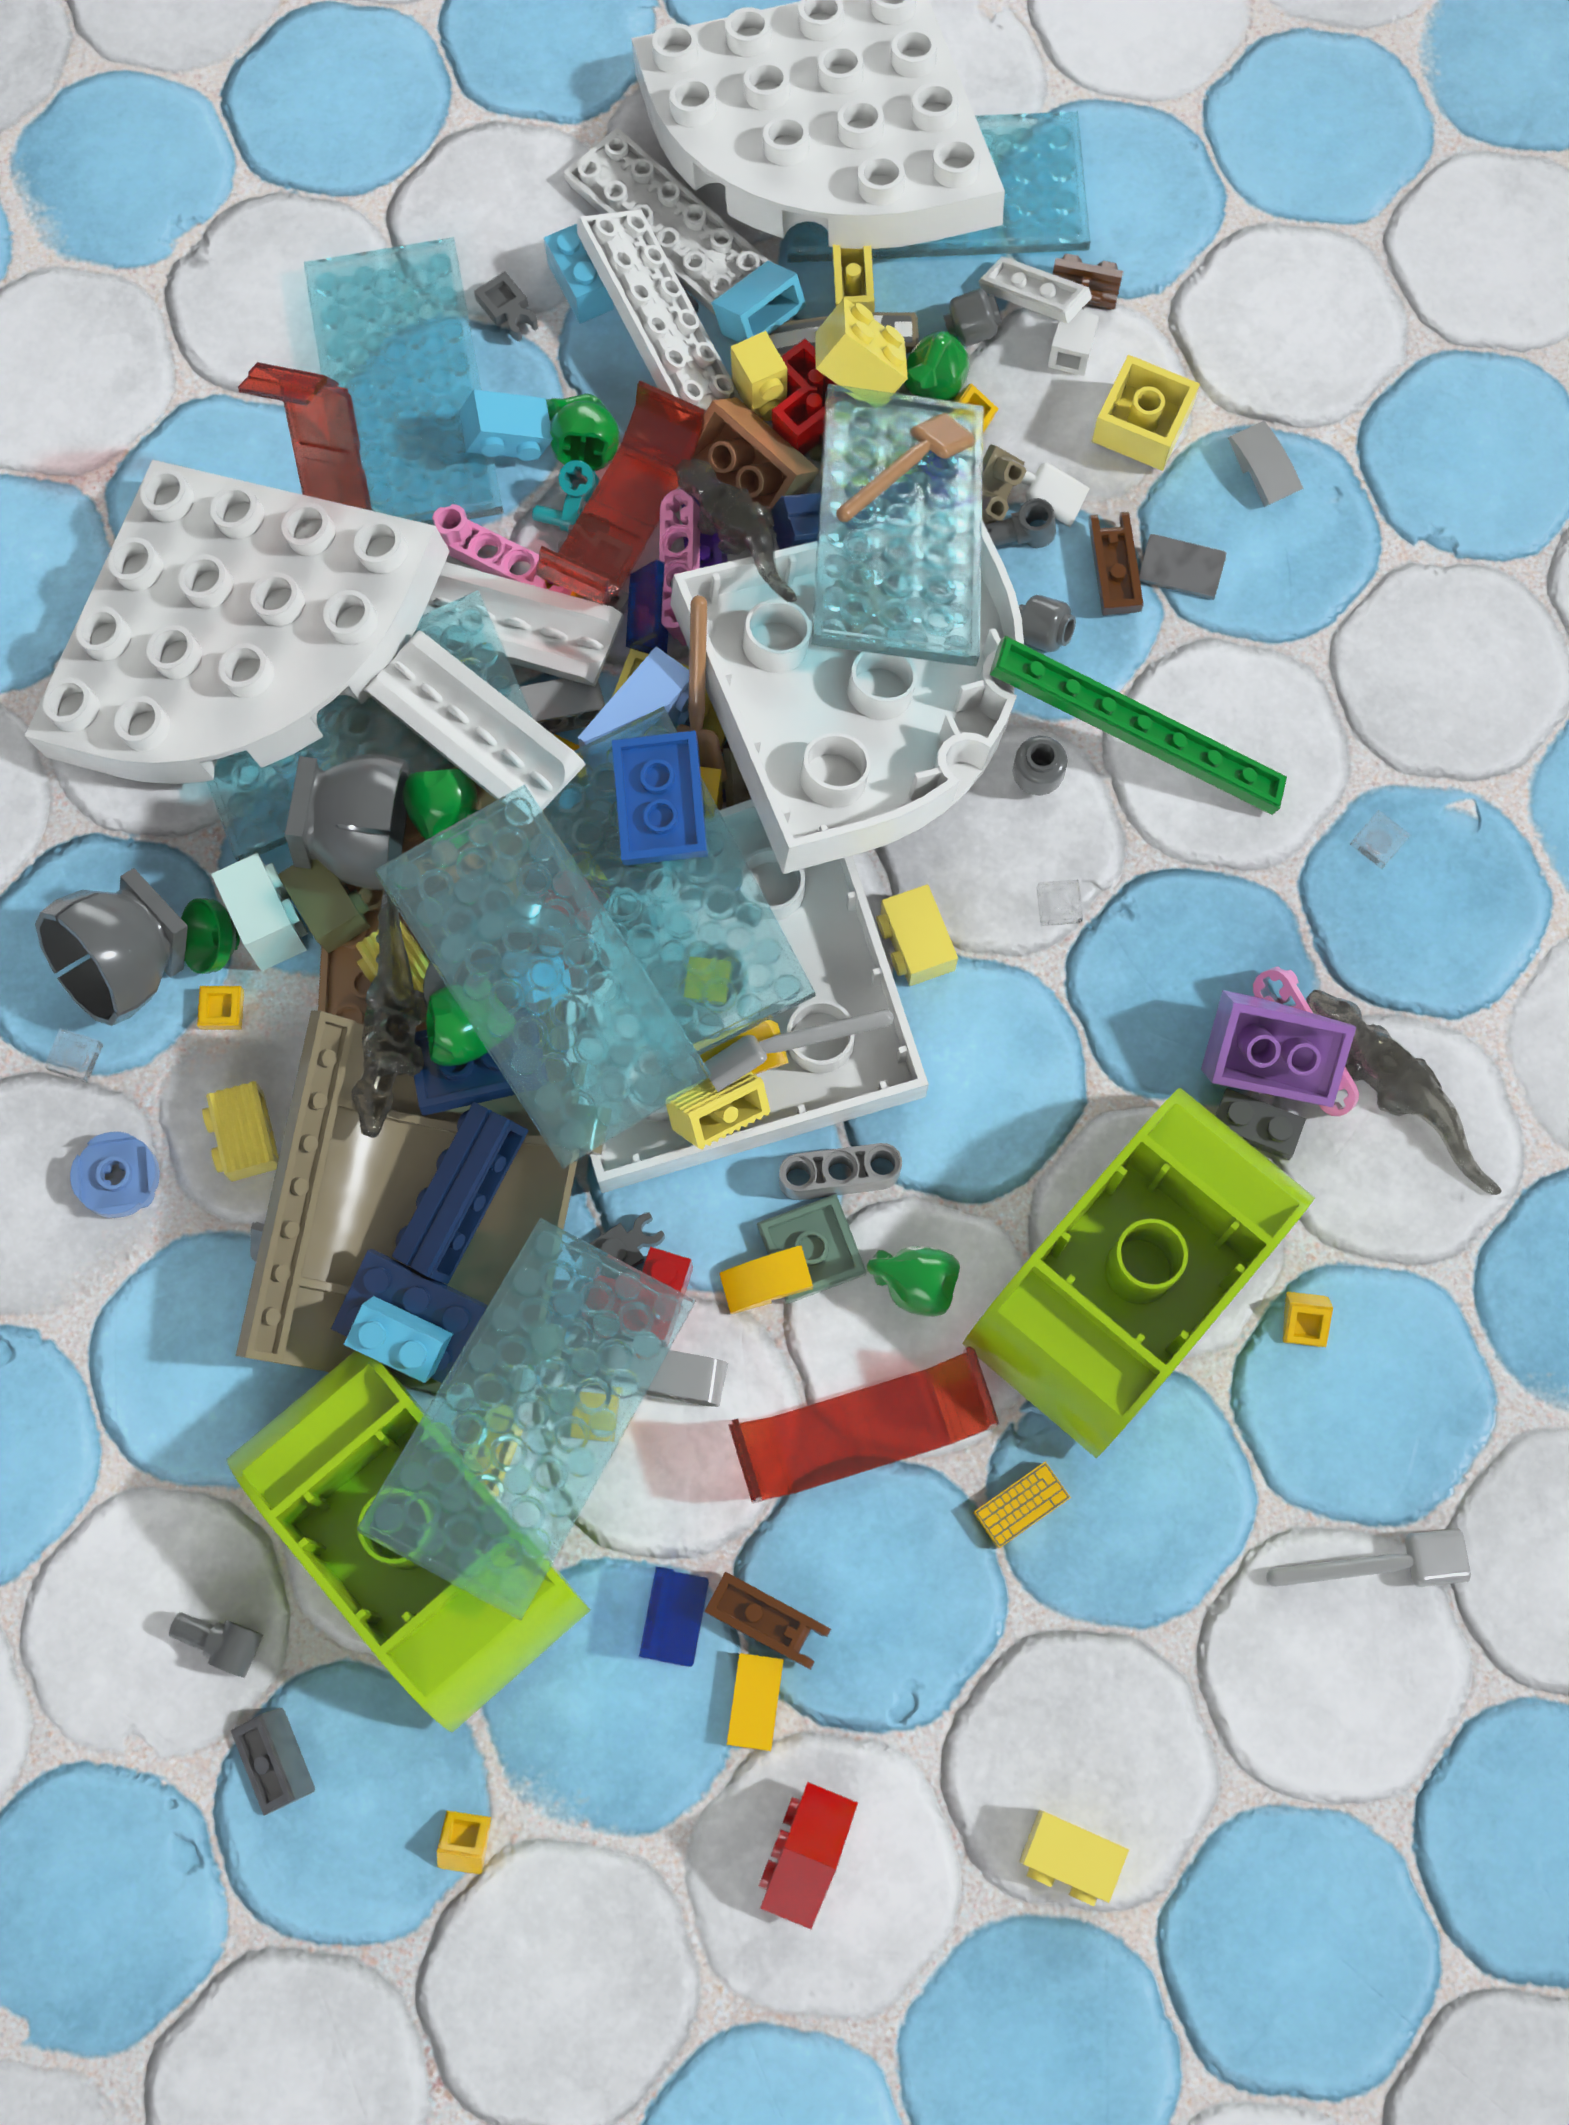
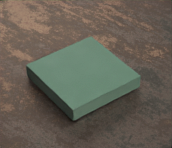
M837 1194L757 1223V1228L768 1255L796 1246H802L813 1289L784 1297L786 1304L867 1274Z

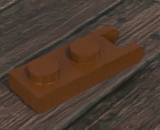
M1120 512V527L1100 528L1098 515H1089V531L1102 616L1142 612L1144 604L1129 512Z
M726 1571L704 1611L810 1670L815 1661L799 1652L811 1629L824 1637H828L831 1631L829 1627Z

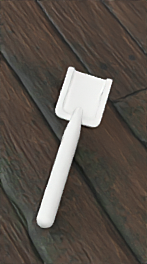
M972 451L968 459L965 461L960 460V463L978 469L984 454ZM1049 463L1041 464L1035 475L1026 471L1021 484L1029 486L1026 493L1027 501L1034 498L1048 501L1054 509L1055 519L1068 527L1075 521L1089 491V487Z

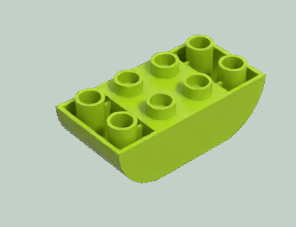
M1178 1088L1143 1125L1026 1261L978 1320L962 1344L1091 1455L1097 1458L1171 1375L1285 1238L1314 1201L1315 1197L1182 1088Z
M356 1350L227 1458V1464L232 1474L251 1502L375 1656L411 1697L433 1719L450 1732H454L591 1611L385 1364Z

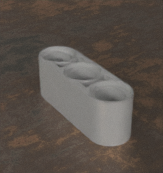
M562 678L498 691L552 734L587 727L605 706L598 680L595 687Z
M887 1143L798 1153L788 1156L782 1162L779 1170V1185L786 1197L793 1200L884 1190L892 1187L897 1182L901 1172L902 1158L900 1152L894 1146ZM885 1158L892 1163L894 1169L889 1174L879 1175L872 1170L870 1164L875 1159ZM840 1163L847 1165L851 1169L852 1174L845 1180H836L832 1178L828 1170L831 1166ZM802 1169L809 1174L810 1179L804 1185L795 1186L787 1180L786 1176L791 1170Z
M605 1340L596 1383L608 1388L719 1407L728 1363L695 1354L619 1340Z

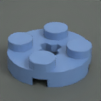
M124 1132L100 1134L87 1143L89 1146L82 1151L80 1156L77 1154L70 1172L71 1186L77 1198L90 1211L103 1217L121 1218L132 1215L141 1208L148 1207L153 1202L160 1178L159 1164L150 1148L134 1136ZM118 1164L122 1171H126V1174L119 1184L113 1185L110 1180H105V1174L111 1173L112 1166Z

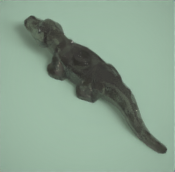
M693 458L691 460L683 459L675 466L679 487L689 496L696 498L700 503L699 521L697 522L700 532L706 535L717 533L720 540L717 547L724 554L739 555L745 549H748L752 554L759 574L771 590L786 602L796 601L797 596L795 592L782 581L777 571L774 539L770 531L775 525L771 508L769 506H762L758 501L752 502L747 489L738 488L718 480L714 469L707 461Z
M401 866L393 867L389 871L378 914L379 934L376 936V942L379 943V954L376 957V962L379 965L377 975L366 994L367 1008L362 1029L364 1071L360 1080L357 1081L351 1091L352 1105L359 1115L361 1134L371 1138L379 1135L386 1116L392 1107L394 1100L392 1088L396 1076L403 1074L414 1076L419 1074L424 1067L421 1047L414 1042L416 1026L426 1021L428 1004L423 992L414 990L409 960L400 928L399 893L403 873Z
M1313 990L1306 998V1002L1314 1014L1356 1027L1345 1065L1353 1081L1364 1080L1378 1092L1377 1105L1381 1111L1397 1116L1416 1114L1425 1120L1440 1135L1451 1158L1466 1177L1486 1193L1491 1195L1500 1194L1502 1190L1498 1184L1488 1177L1474 1160L1468 1147L1460 1116L1454 1104L1442 1090L1440 1082L1426 1061L1422 1058H1415L1401 1044L1392 1039L1384 1027L1375 1024L1367 1025L1363 1021L1359 1007L1352 1001L1334 997L1321 990Z

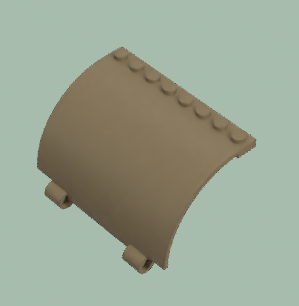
M311 1010L236 1356L330 1372L355 1351L344 1345L347 1337L332 1330L331 1327L367 1251L371 1248L398 1261L392 1257L396 1249V1237L399 1231L409 1224L417 1209L416 1200L419 1193L428 1187L437 1171L436 1163L438 1157L445 1149L450 1147L457 1133V1122L460 1116L471 1107L469 1105L422 1116L418 1104L406 1035L356 1023L357 1021L324 1011ZM545 1061L550 1087L478 1103L529 1130L448 1283V1286L489 1306L449 1386L432 1378L423 1383L387 1366L403 1386L517 1408L525 1365L559 1371L567 1327L545 1323L579 1152L602 1155L610 1112L607 1110L578 1104L586 1065ZM372 1106L378 1107L376 1110H372Z

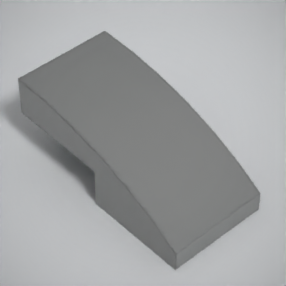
M1265 421L1228 437L1242 472L1249 471L1264 507L1304 489L1284 448Z

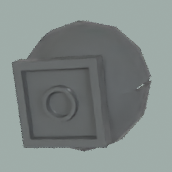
M385 754L354 755L324 771L319 769L317 758L299 756L285 831L294 867L311 869L312 860L317 859L344 883L368 890H392L396 881V875L398 874L407 820V812L403 805V788L409 777L407 762Z
M135 868L120 876V890L116 893L93 890L77 891L56 899L40 912L35 923L40 947L54 974L87 954L91 956L57 979L75 1003L97 1022L113 1026L131 1018L155 995L164 971L171 978L184 969L188 926Z

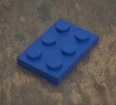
M696 731L612 740L621 861L623 865L708 856Z

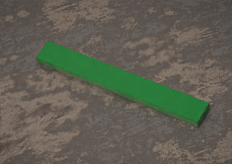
M1006 635L999 642L989 675L1271 815L1280 809L1287 776Z

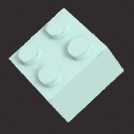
M258 853L211 874L245 948L261 971L307 951L301 938L308 934L298 912L295 911L290 901L291 897L281 882L273 863L265 866Z

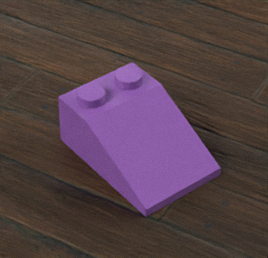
M1222 990L1201 1070L1211 1083L1333 1107L1356 1027L1267 999Z

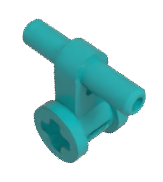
M574 460L566 463L559 473L560 487L566 493L563 511L536 505L532 511V519L560 526V530L568 532L569 525H576L587 533L596 534L599 531L608 535L610 530L609 521L583 515L585 504L595 500L600 493L601 482L598 475L583 461ZM583 475L587 479V483L579 484L577 489L573 485V481L581 480Z

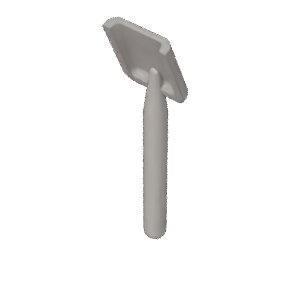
M885 1009L776 1035L758 1042L755 1036L746 1035L702 1063V1066L713 1086L719 1092L763 1064L767 1059V1053L783 1052L887 1027L893 1023L894 1016L891 1011Z
M1460 1529L1408 1534L1405 1538L1407 1554H1388L1274 1568L1268 1571L1266 1579L1272 1586H1284L1390 1573L1410 1568L1414 1585L1417 1587L1468 1582L1471 1578V1572L1462 1531Z

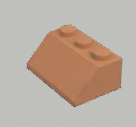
M737 397L712 400L676 462V465L695 482L716 477L722 484L724 508L757 538L764 536L772 528L769 514L781 496L806 494L820 471Z

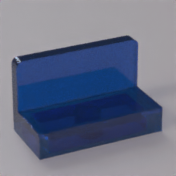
M658 559L631 573L629 581L626 647L650 654L656 646L667 654L668 631L661 623L665 563Z
M656 1566L639 1651L640 1658L686 1667L694 1665L709 1586L708 1578L675 1572L674 1569Z

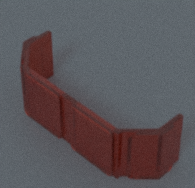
M257 362L249 370L248 377L238 386L239 393L283 401L302 495L372 511L366 474L362 469L359 453L361 446L351 395L348 393V388L338 387L339 383L326 375Z
M640 380L637 384L635 408L619 450L559 552L557 553L541 546L537 575L601 605L611 601L612 596L617 597L643 553L652 533L660 523V506L663 498L669 492L679 489L686 476L691 458L695 453L703 432L705 409Z
M972 1346L964 1349L962 1354L928 1369L774 1417L739 1423L737 1418L732 1420L728 1427L750 1500L753 1504L810 1490L958 1443L998 1427L999 1421L974 1348L972 1349Z

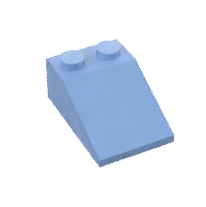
M656 646L578 736L582 760L586 764L584 770L592 774L614 764L612 740L675 733L677 726L680 724L690 726L688 712L689 669Z

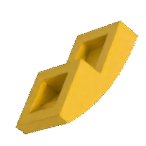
M801 1245L751 1260L719 1273L731 1315L771 1304L772 1300L813 1289Z

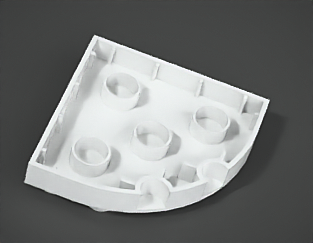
M801 0L762 10L751 7L741 8L732 12L726 18L689 26L677 23L668 24L659 28L653 34L631 38L635 74L652 127L662 150L676 171L695 191L705 184H723L726 189L727 214L753 228L784 238L787 231L797 223L806 221L816 222L828 230L829 247H833L834 244L840 245V248L864 249V246H871V249L902 247L1003 225L1005 190L929 0Z
M152 460L27 729L25 737L46 758L141 782L181 784L214 780V767L219 758L245 750L248 751L261 768L300 751L323 737L317 726L318 711L337 696H351L361 704L370 697L364 688L396 657L398 652L412 638L450 551L437 527L434 525Z
M975 505L674 574L670 605L689 650L691 600L697 595L703 596L707 600L705 689L783 874L860 854L893 843L921 829L946 812L965 795L984 772L996 752L1017 695L1014 694L1015 687L989 674L998 644L1006 635L1023 645L1024 638L1022 618L1016 593ZM911 542L914 543L924 558V564H917L912 566L913 568H908L903 572L898 581L892 580L882 585V590L879 591L883 597H894L899 603L901 610L899 615L893 620L894 628L880 638L878 646L866 650L863 649L861 642H846L841 632V623L849 612L848 610L832 609L828 596L836 582H850L856 572V563L860 558L870 556L876 561L880 555L902 546H907Z
M752 799L716 811L715 820L705 818L708 856L654 862V867L644 874L627 893L617 887L597 915L586 938L590 946L584 953L585 963L575 995H569L567 1002L565 1044L567 1063L586 1065L578 1104L610 1112L602 1155L590 1154L601 1193L926 1097L929 1084L853 856L783 874ZM690 957L732 962L733 967L727 1007L684 1001ZM885 1009L893 1013V1023L887 1027L787 1050L786 1055L789 1063L756 1074L764 1082L770 1113L768 1116L763 1115L761 1120L756 1118L754 1124L749 1122L747 1127L741 1126L740 1130H734L732 1135L727 1133L725 1139L720 1137L718 1142L712 1141L710 1146L705 1144L703 1150L697 1148L672 1130L665 1099L705 1079L694 1056L693 1045L763 1019H769L778 1023L780 1033L784 1034Z

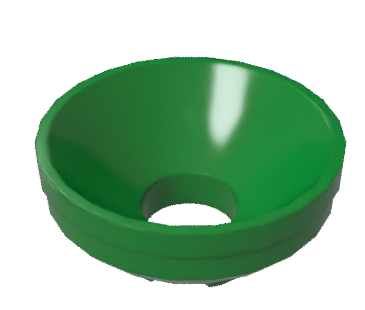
M193 899L186 905L181 919L188 926L185 962L193 972L198 974L217 972L230 960L234 950L238 949L240 936L229 912L222 904L214 899Z

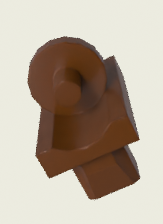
M1067 253L1063 255L1062 259H1055L1053 275L1089 287L1092 298L1087 304L1115 310L1123 271L1118 270L1116 263L1102 261L1097 266L1082 263L1078 255Z

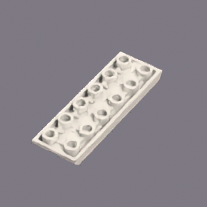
M618 127L563 172L564 178L570 187L600 214L641 209L681 285L714 315L712 301L766 261H770Z
M642 210L579 217L577 220L578 236L671 414L679 418L703 414L707 411L712 400L737 397L742 401Z
M445 562L413 636L418 631H422L436 643L595 687L624 616L623 613L611 606Z
M418 631L398 652L396 657L364 688L371 698L528 826L586 765L571 748L422 631Z

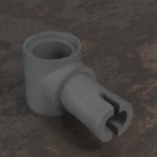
M1041 498L1026 501L1021 506L1019 512L1011 514V518L984 524L995 546L1017 541L1018 545L1027 543L1034 548H1043L1049 545L1056 536L1054 509L1048 501ZM1035 520L1046 521V523L1040 527H1033L1029 525L1032 521Z
M179 1612L176 1615L169 1630L170 1637L202 1650L203 1655L209 1658V1665L242 1678L246 1677L263 1638V1634L226 1620L225 1624L218 1622L213 1625L183 1612Z

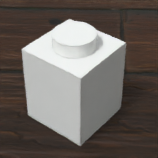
M1081 309L1068 324L1058 320L1047 367L1085 376L1100 315Z

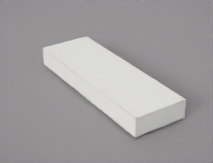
M1004 256L978 281L980 288L985 290L987 294H994L995 297L1067 324L1092 298L1089 287Z

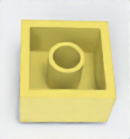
M844 297L815 332L816 369L878 413L908 379L903 336L894 327L889 325L884 327L877 322L873 314L860 303L854 305Z
M1128 354L1097 417L1092 442L1163 471L1193 409L1200 383Z

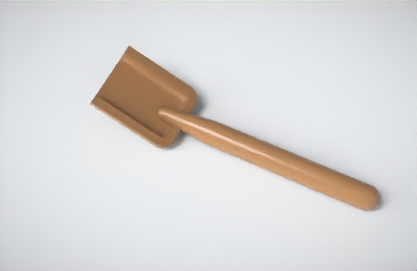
M941 413L913 426L910 434L919 443L908 449L840 506L836 512L838 520L841 522L850 521L920 462L929 450L937 456L947 459L974 446V435L946 413Z
M697 595L692 598L690 603L688 704L690 726L680 724L677 726L675 733L696 731L700 767L721 769L722 782H724L728 777L718 736L713 731L702 729L705 714L707 600L703 596Z

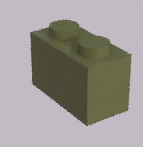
M317 859L312 860L311 869L294 867L292 865L278 874L315 940L328 953L371 927L364 916V913L369 911V908L356 889L350 892L346 884Z

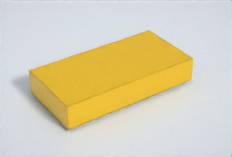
M739 1653L727 1745L771 1751L784 1659Z

